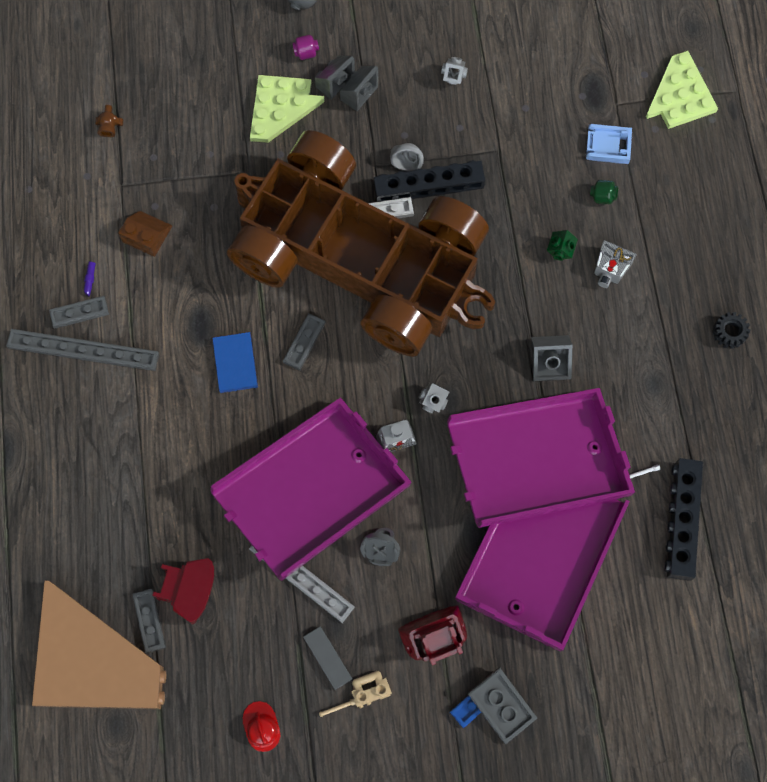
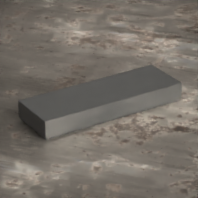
M105 296L49 309L54 329L109 315Z
M308 313L283 360L284 364L299 371L301 370L326 323L325 320Z
M153 589L132 594L146 654L166 648L156 600L152 596Z
M321 626L303 637L335 690L353 680Z

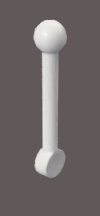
M654 465L651 468L630 474V478L660 470V465Z

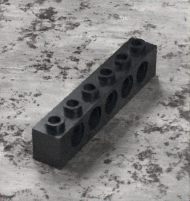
M474 160L463 164L452 163L449 166H434L430 169H415L410 172L399 171L395 174H380L374 177V190L377 202L411 197L412 200L484 189L485 186L482 162ZM466 174L468 177H462L461 175ZM444 177H449L450 180H445V179H443V178H444ZM425 180H432L433 182L427 183ZM395 185V186H397V187H396V188H390L389 186Z
M679 458L672 465L671 474L674 475V483H671L670 494H673V499L669 504L671 521L668 522L667 526L670 540H667L666 552H669L664 566L667 578L691 581L696 577L703 461ZM682 477L688 478L690 484H684ZM680 496L687 497L688 504L683 503ZM679 515H684L687 518V523L681 522ZM678 534L685 536V543L678 540ZM677 553H680L684 556V562H679L677 560Z

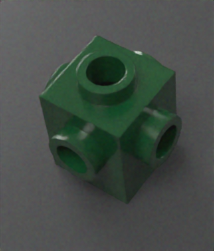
M568 230L552 232L547 252L559 261L572 259L578 239Z

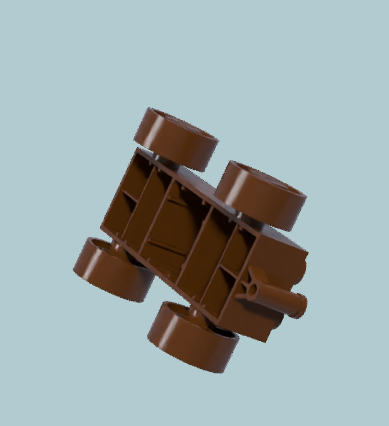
M312 130L304 131L287 156L288 163L277 159L266 178L249 176L245 173H240L235 177L238 203L246 209L240 217L242 228L227 250L229 259L253 279L276 288L284 285L297 264L371 302L370 307L361 320V326L370 337L386 348L405 356L415 357L421 351L430 333L440 338L451 318L467 328H483L485 318L468 313L467 305L470 302L478 301L489 311L494 309L495 300L493 296L482 287L472 283L478 258L474 256L488 234L489 226L485 219L467 204L450 197H435L419 222L418 229L342 191L356 168V161L352 154L338 141L328 135Z

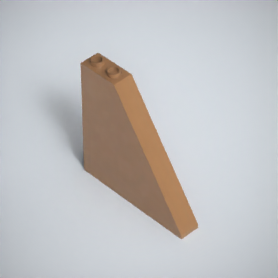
M45 581L32 706L161 709V704H164L165 692H162V683L166 682V671H163L164 667L55 584Z

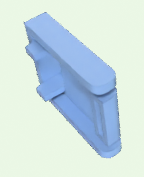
M590 124L588 126L586 159L629 164L632 128ZM620 139L626 140V150L620 149L619 152Z

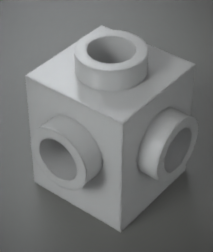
M458 57L448 58L447 62L443 63L441 74H444L443 81L454 85L461 84L462 79L466 78L468 68L465 67L466 62ZM452 68H456V69H459V70H458L457 72H455V71H453Z
M429 382L427 388H423L419 395V399H421L419 403L424 405L422 409L432 414L434 411L440 412V410H444L448 402L446 398L449 391Z

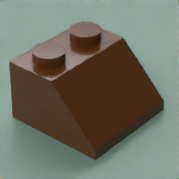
M138 211L126 219L118 234L123 243L155 257L170 232L172 225L142 211Z

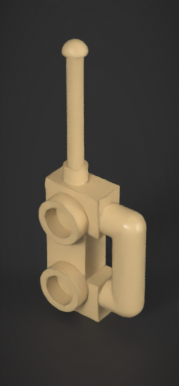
M379 671L354 679L352 681L354 699L328 710L320 711L319 716L323 717L326 714L350 705L363 708L365 704L368 706L373 701L389 697L392 693L387 679H383ZM372 681L376 682V687L363 691L361 685Z

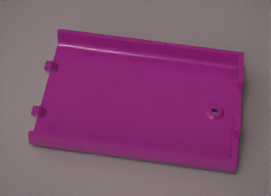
M600 388L450 415L447 421L453 443L450 449L452 455L456 454L467 493H464L465 501L470 502L478 528L628 497L635 493L628 473V469L631 466L626 452L620 449L612 426L615 419L610 406L605 405ZM595 445L597 450H594L592 446Z
M341 397L211 486L212 495L226 512L224 515L228 522L232 520L257 551L255 556L259 562L263 559L281 581L399 495L412 483L397 465L398 460L388 448L383 449L367 430V423L357 411L353 413ZM360 453L361 457H357L356 454Z
M614 499L490 525L455 600L562 652L630 501L625 500V502ZM515 604L519 606L518 610L513 608Z

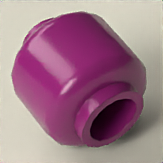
M311 35L297 37L293 43L295 57L298 56L300 60L314 58L316 51L319 50L318 41L314 40Z

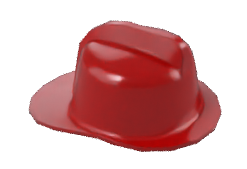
M262 701L253 702L248 705L243 714V725L250 745L261 752L272 750L279 743L281 736L275 712L269 704Z

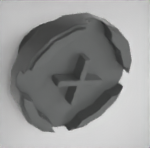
M380 528L375 533L366 535L360 547L363 557L365 558L366 556L369 562L378 566L392 565L393 562L398 560L401 551L399 544L394 539L393 530L389 528Z

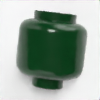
M598 180L595 186H591L590 196L594 198L595 203L612 204L614 200H617L618 186L615 185L614 181Z

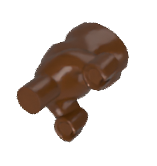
M105 105L104 112L96 117L95 125H99L98 135L102 137H115V125L123 126V119L118 118L112 113L111 105Z

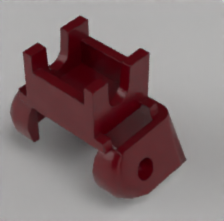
M209 558L187 561L186 565H182L181 569L162 564L161 569L165 570L166 576L161 593L153 592L152 596L160 601L171 603L174 612L194 625L205 610L211 594L215 570L213 562Z
M456 605L420 617L398 629L409 656L414 660H423L424 662L429 660L432 666L436 664V661L453 654H462V643L467 639L466 626L459 607ZM452 624H455V628H456V630H457L458 636L456 635V632H455L454 627H453ZM414 638L421 639L425 652L423 650L418 651Z

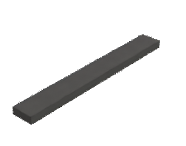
M16 329L10 330L6 345L9 349L156 371L159 358L158 351Z

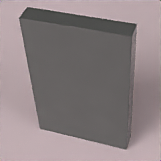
M497 668L467 693L504 744L511 741L537 719L501 668Z

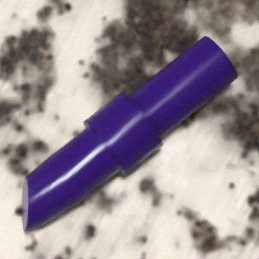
M88 262L85 275L84 293L87 297L90 296L92 284L94 283L96 265L94 262Z

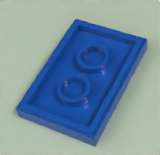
M250 332L213 338L220 393L257 388L258 383Z

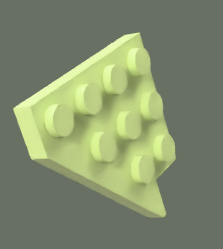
M688 51L672 56L646 115V118L649 119L661 114L668 129L716 113L718 110Z
M258 76L250 141L269 143L324 103V96L310 95L311 79Z

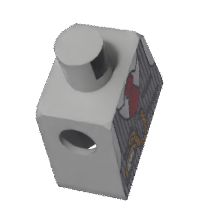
M604 240L594 271L595 275L600 276L598 285L608 288L610 282L618 284L632 265L637 254Z
M408 420L383 426L376 435L378 443L384 450L388 448L390 452L417 444Z

